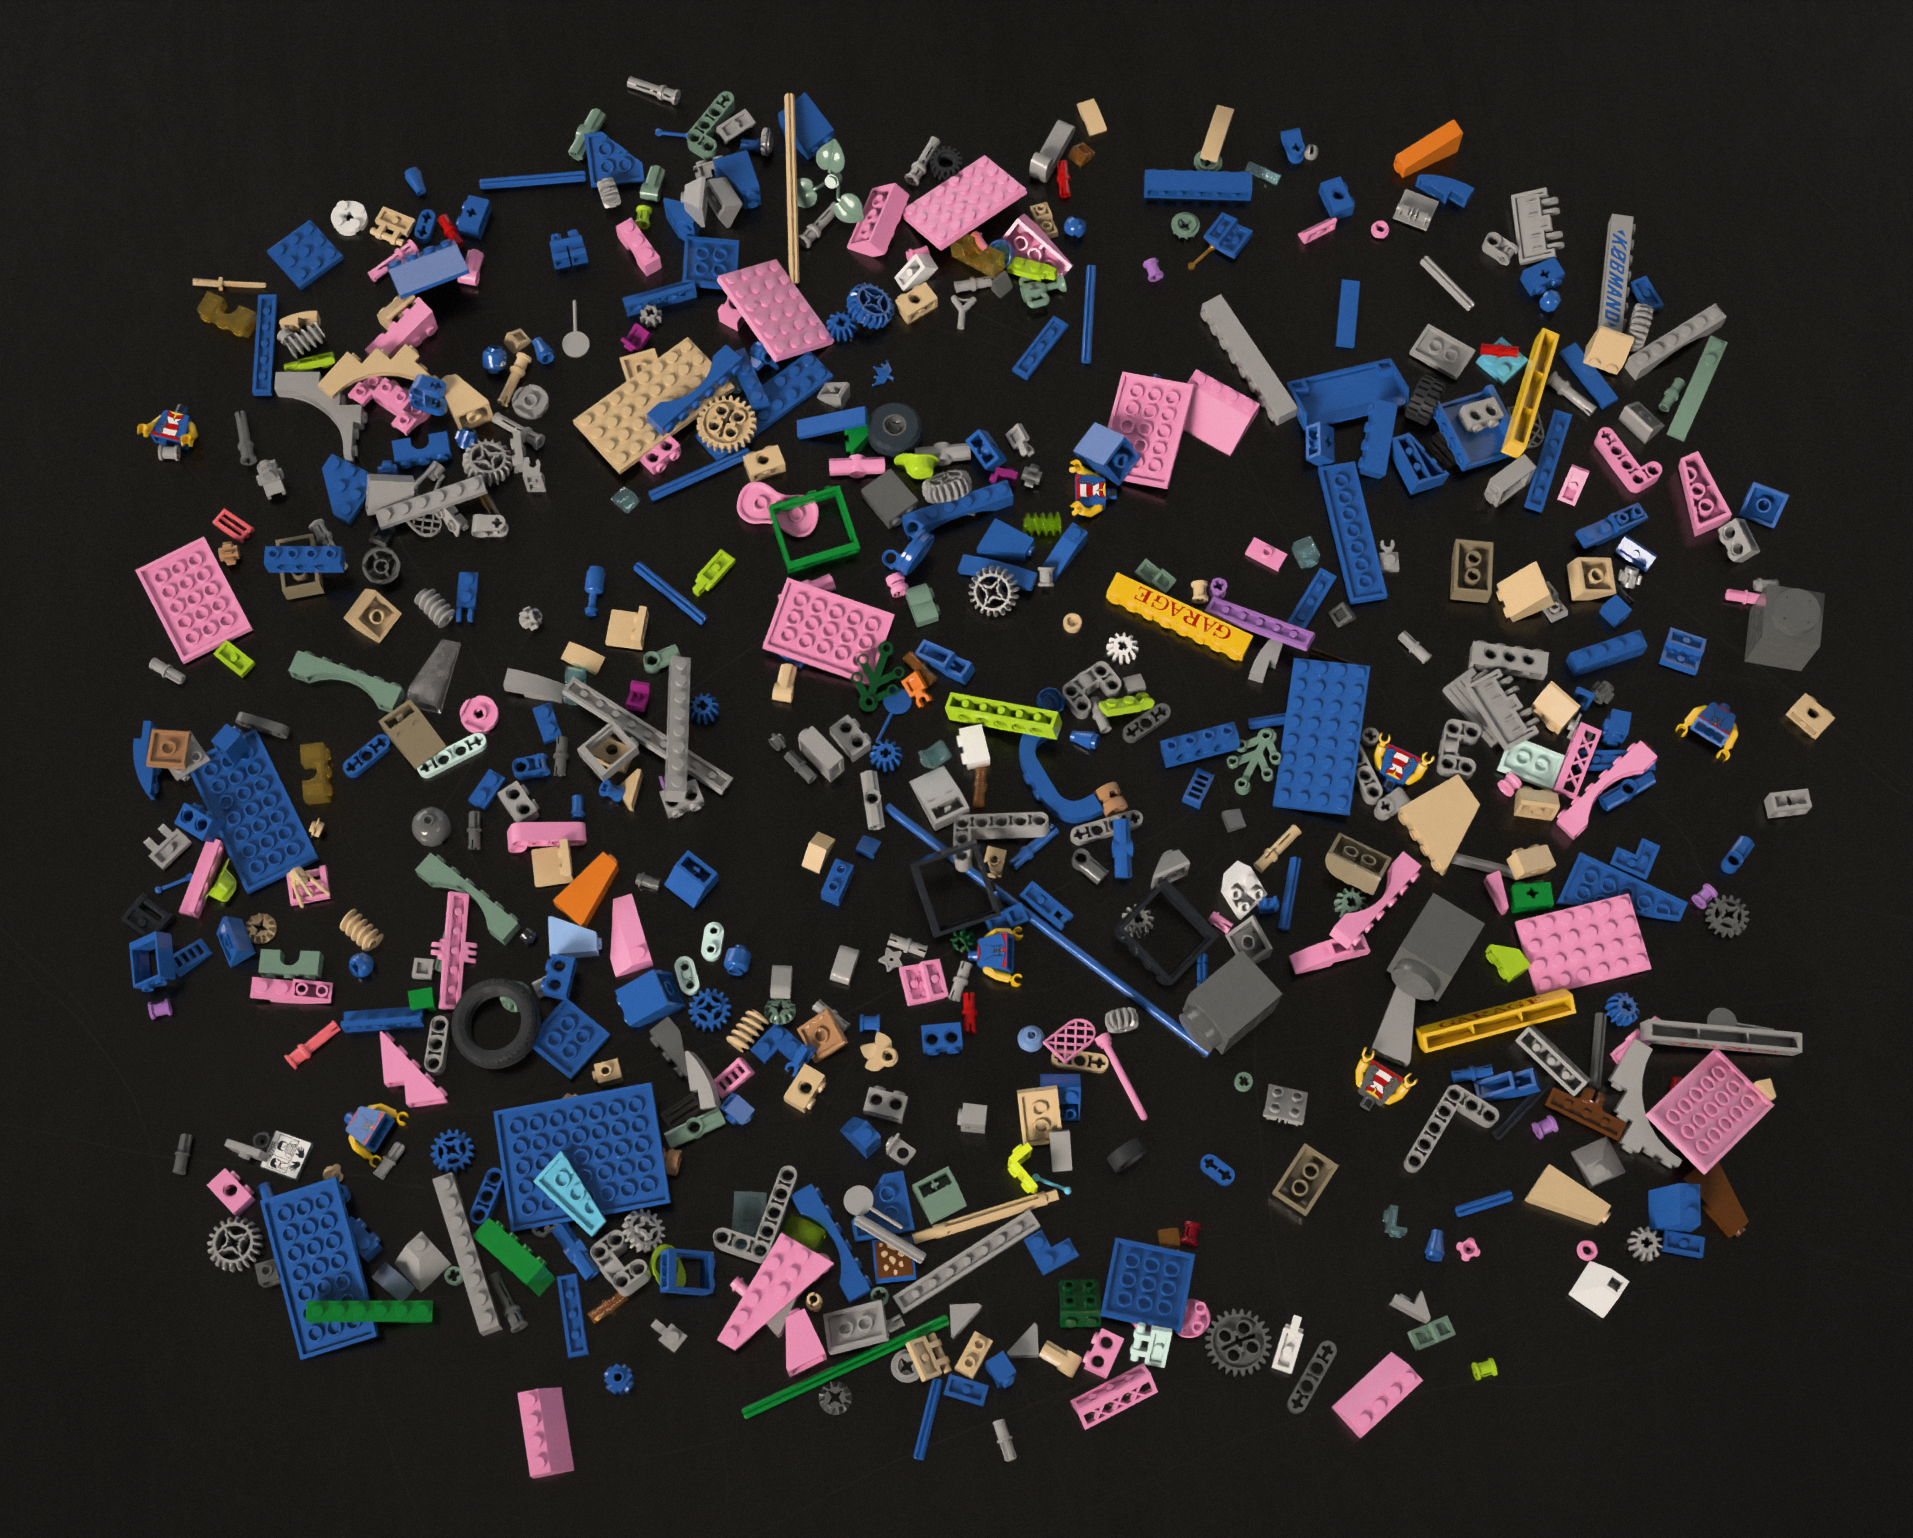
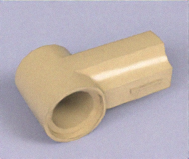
M787 663L781 664L778 680L773 688L772 700L792 702L797 667Z
M1048 1340L1039 1354V1357L1055 1365L1059 1371L1069 1377L1074 1376L1083 1360L1072 1351H1065Z

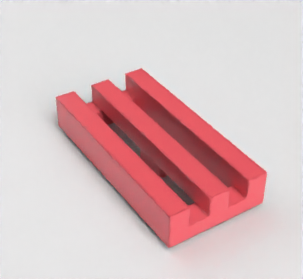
M225 508L213 520L215 526L242 544L245 542L244 539L249 537V533L254 531L253 527ZM223 516H228L229 518L240 524L242 527H244L246 530L243 531ZM221 520L222 522L227 524L229 527L240 533L241 536H239L238 534H236L235 532L221 524L219 521Z

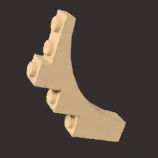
M404 344L391 360L389 359L390 355L386 351L375 348L362 364L360 363L361 359L356 354H350L347 351L318 383V388L333 399L348 386L371 377L398 376L414 381L418 374H424L436 379L439 378L435 375L431 376L427 372L428 369L422 363H416L419 360L417 349L412 345L407 346Z

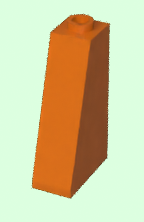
M1451 120L1398 153L1394 161L1395 171L1404 178L1458 152L1463 132L1456 121Z
M602 852L553 900L555 906L575 925L587 927L619 871L616 858L611 854L607 855Z

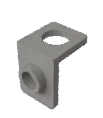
M1579 714L1576 720L1572 719L1567 728L1570 732L1567 738L1572 739L1582 714ZM1586 730L1588 735L1586 741L1588 743L1590 742L1593 733Z
M899 1133L895 1137L891 1136L885 1145L887 1147L886 1154L903 1166H906L916 1153L914 1148L901 1140ZM906 1148L909 1151L908 1157L905 1159L899 1158L897 1156L898 1149Z

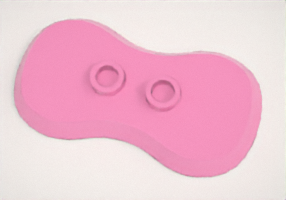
M751 482L745 485L739 494L737 512L742 519L749 523L772 524L768 513L770 504H774L776 501H789L790 497L796 495H784L763 482ZM817 503L776 514L780 528L786 533L795 537H803L809 535L814 530L819 517V508Z

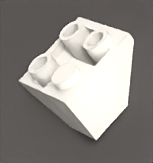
M1236 861L1223 874L1221 893L1237 918L1241 920L1267 893L1252 868L1239 861Z
M1589 1261L1568 1295L1601 1318H1604L1618 1300L1629 1281L1614 1270Z

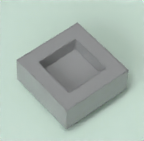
M414 958L412 978L432 980L435 960Z

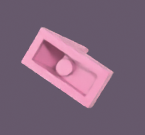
M1572 464L1557 499L1575 506L1590 471Z

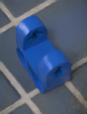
M418 374L409 390L411 406L419 411L443 416L448 410L447 401L442 398L447 392L446 383L440 379Z

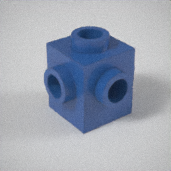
M616 1363L614 1367L610 1366L604 1374L606 1377L604 1381L608 1384L606 1388L615 1395L617 1392L621 1395H624L625 1392L628 1393L635 1383L633 1382L635 1378L631 1374L633 1370L625 1364L619 1366ZM618 1374L622 1375L620 1381H615Z

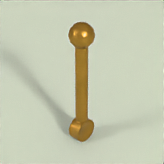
M1210 244L1209 248L1200 257L1188 264V269L1194 270L1195 265L1211 250L1216 248Z

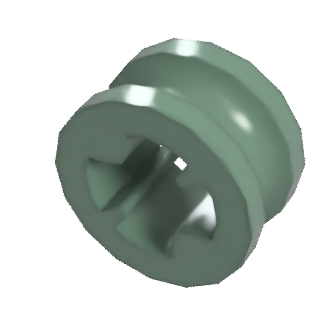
M1247 1072L1239 1073L1234 1081L1236 1089L1240 1092L1248 1091L1253 1084L1252 1076ZM1240 1078L1248 1080L1247 1086L1245 1084L1243 1086L1240 1085Z
M451 1266L445 1271V1280L450 1285L458 1286L463 1282L459 1267ZM453 1271H455L457 1274L459 1273V1276H457L456 1281H454L452 1278L449 1279V1277L452 1276Z
M883 1287L874 1288L870 1295L871 1301H878V1299H874V1296H877L876 1292L880 1291L881 1294L886 1295L885 1298L883 1297L884 1305H886L889 1300L887 1290Z

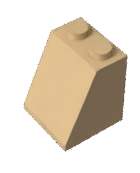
M456 374L447 375L441 379L446 383L447 392L444 398L459 431L463 430V427L475 428L492 421L493 413L488 400Z
M1536 561L1496 584L1499 589L1495 591L1497 597L1506 606L1502 608L1506 618L1510 617L1512 622L1555 605Z

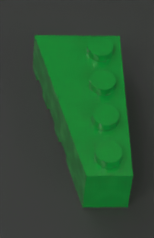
M488 1218L472 1235L473 1238L540 1297L556 1279L545 1267L547 1263L540 1256L536 1258L532 1256L533 1251L525 1243L521 1246L518 1243L520 1239L512 1232L507 1234L504 1231L506 1227L498 1220L493 1222Z

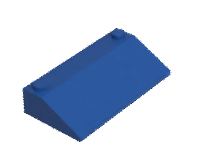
M1391 358L1286 382L1289 395L1298 407L1296 415L1303 430H1306V426L1319 421L1329 425L1368 416L1367 409L1369 404L1377 399L1398 404L1397 409L1406 407L1409 403V387Z

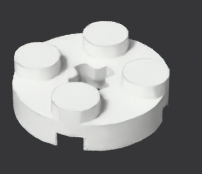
M339 201L331 213V221L337 232L345 236H353L356 232L365 229L368 223V216L362 204L356 201ZM349 215H352V217H354L349 221H347L346 217Z

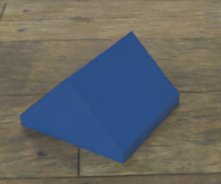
M1753 481L1746 493L1739 516L1774 529L1789 494Z
M229 916L223 917L216 934L231 968L256 952L242 919Z

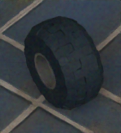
M897 402L887 403L875 409L869 417L867 425L868 439L871 447L879 455L886 458H895L903 453H912L914 448H918L922 439V423L917 412L910 406Z

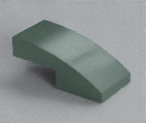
M1146 558L1133 573L1147 585L1163 594H1166L1176 581L1163 568L1160 570Z
M1448 1316L1434 1320L1407 1333L1415 1352L1456 1335Z

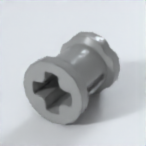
M159 444V460H180L181 448L179 445L164 446V444Z
M1038 567V571H1040L1038 586H1054L1053 571L1055 568Z

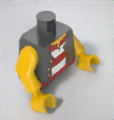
M1365 1047L1362 1052L1363 1058L1360 1059L1355 1074L1356 1085L1359 1087L1358 1093L1364 1096L1360 1106L1370 1111L1374 1103L1382 1107L1384 1104L1390 1105L1401 1100L1410 1090V1086L1418 1082V1078L1414 1082H1410L1408 1078L1412 1073L1402 1078L1374 1061V1050L1372 1055H1366L1367 1047Z

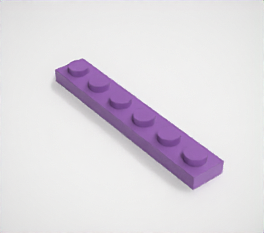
M1216 597L1212 598L1205 609L1206 614L1223 622L1304 651L1308 650L1315 638L1314 632Z

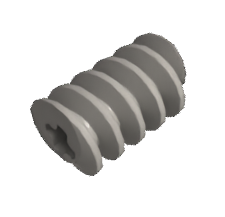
M315 321L312 323L313 328L309 325L306 326L307 332L300 329V335L295 332L293 334L294 339L288 336V343L284 341L296 359L298 358L297 352L304 355V348L308 351H311L310 345L316 348V341L323 344L322 338L326 337Z
M426 588L421 590L414 599L415 604L419 605L421 610H424V613L433 620L435 625H438L439 628L445 627L452 620L456 611L454 609L450 610V604L445 605V599L440 600V594L435 595V589L428 590Z

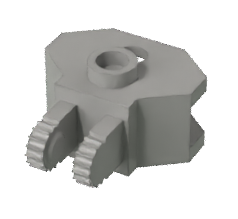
M275 459L260 461L257 465L259 475L256 476L259 486L263 485L268 500L272 499L271 495L281 492L282 495H285L286 489L282 480L285 477L282 468H278Z

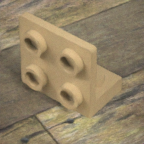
M639 606L638 612L612 609L605 641L606 645L643 650L649 619L647 607Z
M561 839L560 846L533 849L531 851L536 887L571 883L574 880L571 849L568 839Z

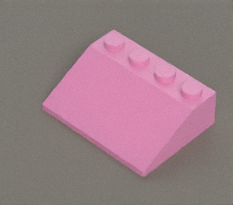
M1196 369L1187 384L1194 385V391L1183 430L1231 456L1257 416L1260 404Z

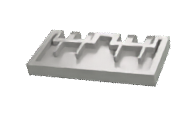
M1546 187L1511 195L1517 247L1519 249V263L1521 265L1547 260L1554 256L1557 258L1556 250L1565 247L1564 242L1548 244L1549 240L1563 237V232L1556 231L1545 234V232L1553 231L1551 216L1560 213V208L1543 210V207L1559 202L1558 197L1541 200V198L1549 197Z
M1472 667L1444 687L1442 691L1468 722H1473L1480 726L1481 737L1492 748L1499 741L1465 689L1468 684L1489 674V670L1485 669L1477 675V672Z
M1498 668L1468 684L1465 689L1506 752L1537 735L1539 731L1535 725L1540 720L1536 717L1523 723L1521 719L1531 715L1533 709L1530 707L1517 713L1523 708L1515 695L1520 689L1517 685L1504 692L1502 687L1510 684L1513 678L1508 676L1497 682L1503 676Z

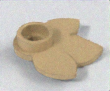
M876 1033L875 1043L865 1044L860 1047L863 1056L868 1059L865 1068L870 1071H879L884 1066H894L898 1061V1053L892 1048L891 1039L883 1033ZM889 1054L892 1056V1059L886 1060L885 1056Z

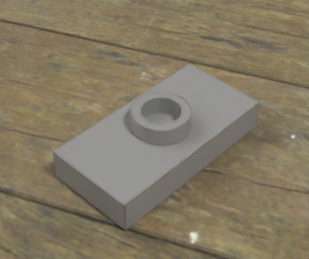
M227 1139L224 1145L230 1150L239 1153L238 1156L246 1160L254 1158L267 1163L269 1158L268 1154L261 1149L231 1139Z

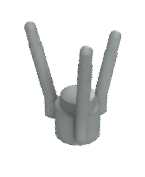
M433 461L426 471L415 480L411 489H415L426 477L433 481L438 479L434 490L439 489L441 482L445 478L443 475L444 467L438 462Z

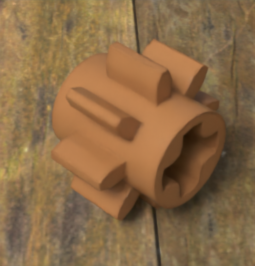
M232 541L223 542L222 547L218 548L221 562L225 561L227 565L236 564V559H240L239 547L232 544Z

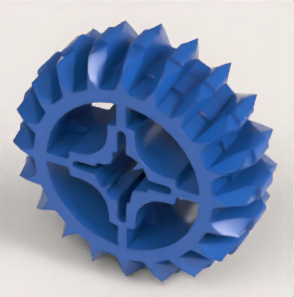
M863 283L861 285L858 284L850 291L846 300V307L848 308V313L852 314V319H856L857 323H862L863 327L867 325L869 329L873 327L878 329L880 327L883 328L892 319L895 306L892 304L893 299L888 298L889 293H884V289H879L878 285L873 286L871 283L868 285Z

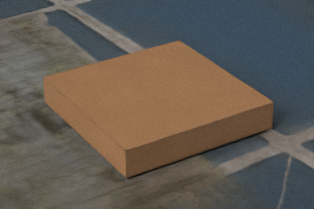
M152 729L146 766L186 770L192 736L191 732Z
M830 1008L825 1009L797 1028L804 1044H812L817 1048L812 1056L814 1063L820 1062L848 1043Z

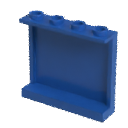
M1493 384L1487 385L1482 392L1442 404L1440 401L1438 402L1432 417L1436 420L1441 434L1444 435L1447 441L1448 448L1452 451L1455 461L1462 471L1512 457L1501 452L1511 418ZM1495 397L1504 414L1499 421L1500 423L1493 428H1483L1477 433H1474V431L1466 433L1457 417L1462 406Z

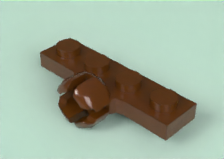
M1552 1087L1544 1104L1545 1106L1619 1141L1627 1123L1603 1111V1105L1606 1100V1096L1603 1093L1597 1092L1592 1101L1591 1099L1596 1089L1584 1088L1581 1096L1575 1098Z

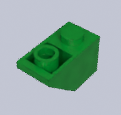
M867 426L844 430L845 435L849 436V441H845L846 452H850V456L859 454L869 443Z

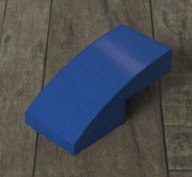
M1018 903L1001 911V916L987 920L985 923L990 932L994 928L1012 929L1029 921L1022 903Z

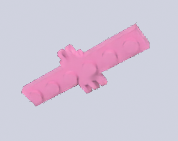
M448 892L444 939H440L439 942H432L431 947L439 948V950H431V955H438V959L442 960L438 1009H455L457 1002L461 998L464 963H476V959L469 958V956H476L477 951H471L469 948H477V943L465 942L469 894Z

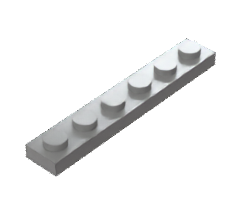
M478 475L376 510L375 513L379 526L383 530L488 494L482 475Z

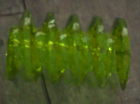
M1027 512L1025 518H1023V533L1025 534L1029 531L1030 536H1033L1034 531H1036L1037 535L1040 536L1041 532L1044 531L1045 536H1048L1049 531H1051L1052 535L1055 536L1058 530L1061 536V517L1059 512H1056L1054 518L1051 512H1049L1047 518L1044 512L1041 513L1040 518H1038L1037 512H1034L1032 518L1029 512Z

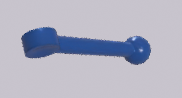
M661 129L655 130L656 136L670 135L687 139V133L667 132Z
M188 873L185 878L162 887L157 886L155 892L160 894L162 890L185 881L190 882L193 874Z

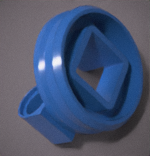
M909 519L904 524V530L913 540L902 554L896 550H886L882 555L883 563L892 570L901 571L903 575H909L931 548L935 540L934 534L931 535L926 529L927 526L919 520ZM912 523H917L918 530L915 533H911L909 530ZM890 553L896 555V561L892 564L887 559Z

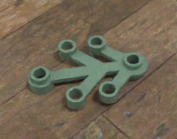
M1264 728L1259 731L1255 738L1247 741L1239 740L1240 744H1244V747L1237 749L1238 752L1243 753L1247 748L1258 745L1256 750L1239 757L1234 755L1228 757L1227 764L1232 769L1250 761L1242 778L1237 779L1235 782V789L1238 794L1245 795L1250 792L1251 785L1249 780L1258 763L1262 770V778L1265 781L1273 779V771L1268 767L1263 755L1267 747L1270 753L1269 758L1273 765H1278L1282 761L1280 753L1277 752L1274 746L1277 736L1273 729ZM1276 756L1279 757L1278 760H1272ZM1232 760H1236V763L1230 764ZM1266 773H1271L1268 777L1264 776Z

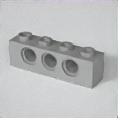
M1483 640L1473 641L1470 648L1468 669L1473 667L1474 670L1483 671L1488 669L1489 672H1493L1499 668L1501 673L1505 675L1544 680L1547 674L1549 652H1544L1541 649L1529 650L1522 646L1509 647L1502 643L1489 644ZM1486 654H1491L1494 658L1490 659ZM1505 657H1510L1513 661H1507ZM1524 659L1529 660L1532 664H1526Z
M1534 1025L1528 1026L1515 1040L1573 1096H1576L1591 1081Z

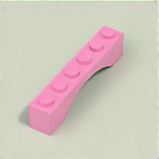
M1642 741L1638 744L1634 742L1626 750L1628 753L1624 757L1619 756L1613 762L1614 766L1609 771L1606 769L1600 774V780L1596 784L1592 782L1585 789L1586 793L1582 797L1577 796L1571 802L1572 807L1568 810L1564 809L1559 813L1557 825L1571 839L1577 838L1587 828L1591 808L1604 789L1622 778L1644 774L1657 761L1658 756Z
M1403 851L1387 871V884L1383 897L1365 910L1346 913L1333 927L1329 935L1347 950L1352 944L1356 946L1363 938L1361 934L1363 932L1368 933L1374 926L1372 922L1375 919L1379 921L1386 913L1384 909L1387 906L1391 908L1397 901L1395 897L1398 894L1402 896L1408 889L1407 884L1416 881L1420 876L1418 871L1421 865Z

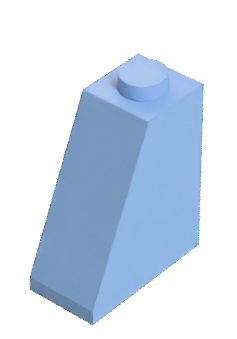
M552 916L548 917L550 956L552 954L573 958L599 956V950L602 949V939L598 938L595 931Z

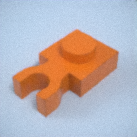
M915 671L901 681L909 696L916 697L918 707L924 706L922 702L923 697H925L927 702L933 700L931 695L925 692L928 686L919 671Z

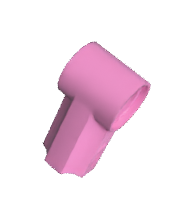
M477 249L468 250L465 263L470 273L458 277V283L478 285L480 279L479 270L484 258L482 252Z

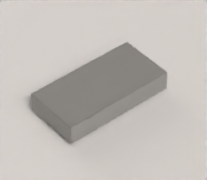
M1069 1129L1049 1131L1052 1172L1072 1170Z

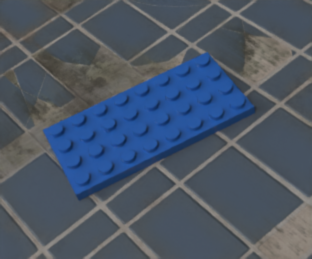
M1294 658L1280 752L1282 761L1278 766L1273 807L1350 816L1370 666Z
M256 729L243 734L247 738L246 743L250 748L235 765L214 748L206 752L210 761L190 773L207 810L218 815L217 818L224 822L219 835L247 894L287 876L286 873L295 867L301 866L303 868L319 860Z
M338 1177L261 1200L260 1204L300 1360L380 1336L376 1322L305 1323L306 1301H370Z

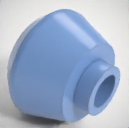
M1029 1025L1020 1030L1018 1044L1023 1050L1035 1052L1043 1046L1045 1038L1040 1028Z

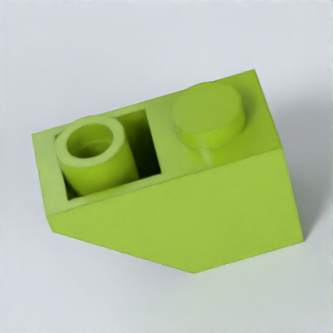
M1491 944L1485 951L1489 962L1496 965L1499 975L1508 982L1523 974L1531 966L1522 952L1516 948Z

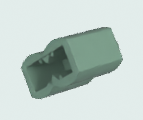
M924 583L905 590V597L917 628L939 620L938 615H941L938 604H934L932 598H935L932 587L928 588L927 584Z

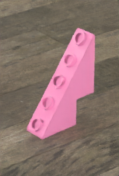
M380 1032L384 1084L388 1088L405 1085L406 1104L409 1108L447 1103L445 1097L448 1094L441 1086L436 1088L432 1084L435 1080L427 1072L423 1074L419 1070L421 1066L414 1059L410 1061L406 1057L408 1053L401 1045L396 1047L392 1043L395 1039L388 1032L385 1034Z

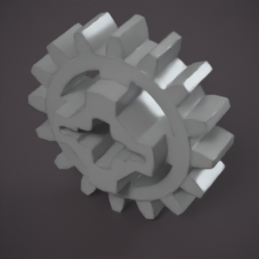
M641 1208L638 1211L634 1210L624 1219L625 1222L622 1224V1227L625 1230L622 1232V1235L627 1236L624 1240L625 1242H631L630 1248L635 1246L637 1247V1252L643 1249V1252L647 1253L654 1251L663 1243L661 1240L665 1235L661 1232L665 1230V1227H660L662 1220H656V1213L650 1215L649 1209L644 1213Z

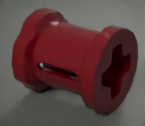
M1185 1221L1184 1235L1180 1242L1197 1246L1198 1232L1202 1225Z

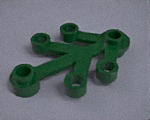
M883 641L878 645L880 656L874 674L868 664V656L861 654L857 657V663L862 667L870 684L868 692L862 683V674L855 672L851 675V681L856 685L861 695L859 706L866 712L875 710L878 701L888 696H895L899 691L898 687L892 684L885 691L875 695L878 686L895 678H901L904 675L902 667H895L892 672L881 677L887 657L894 651V646L889 641ZM884 645L889 646L890 649L888 652H885L883 650ZM860 657H865L866 662L861 663ZM896 669L901 670L900 676L895 674ZM854 675H859L860 680L855 681L853 678ZM890 687L895 688L894 694L889 692ZM866 699H871L872 704L870 706L865 703Z

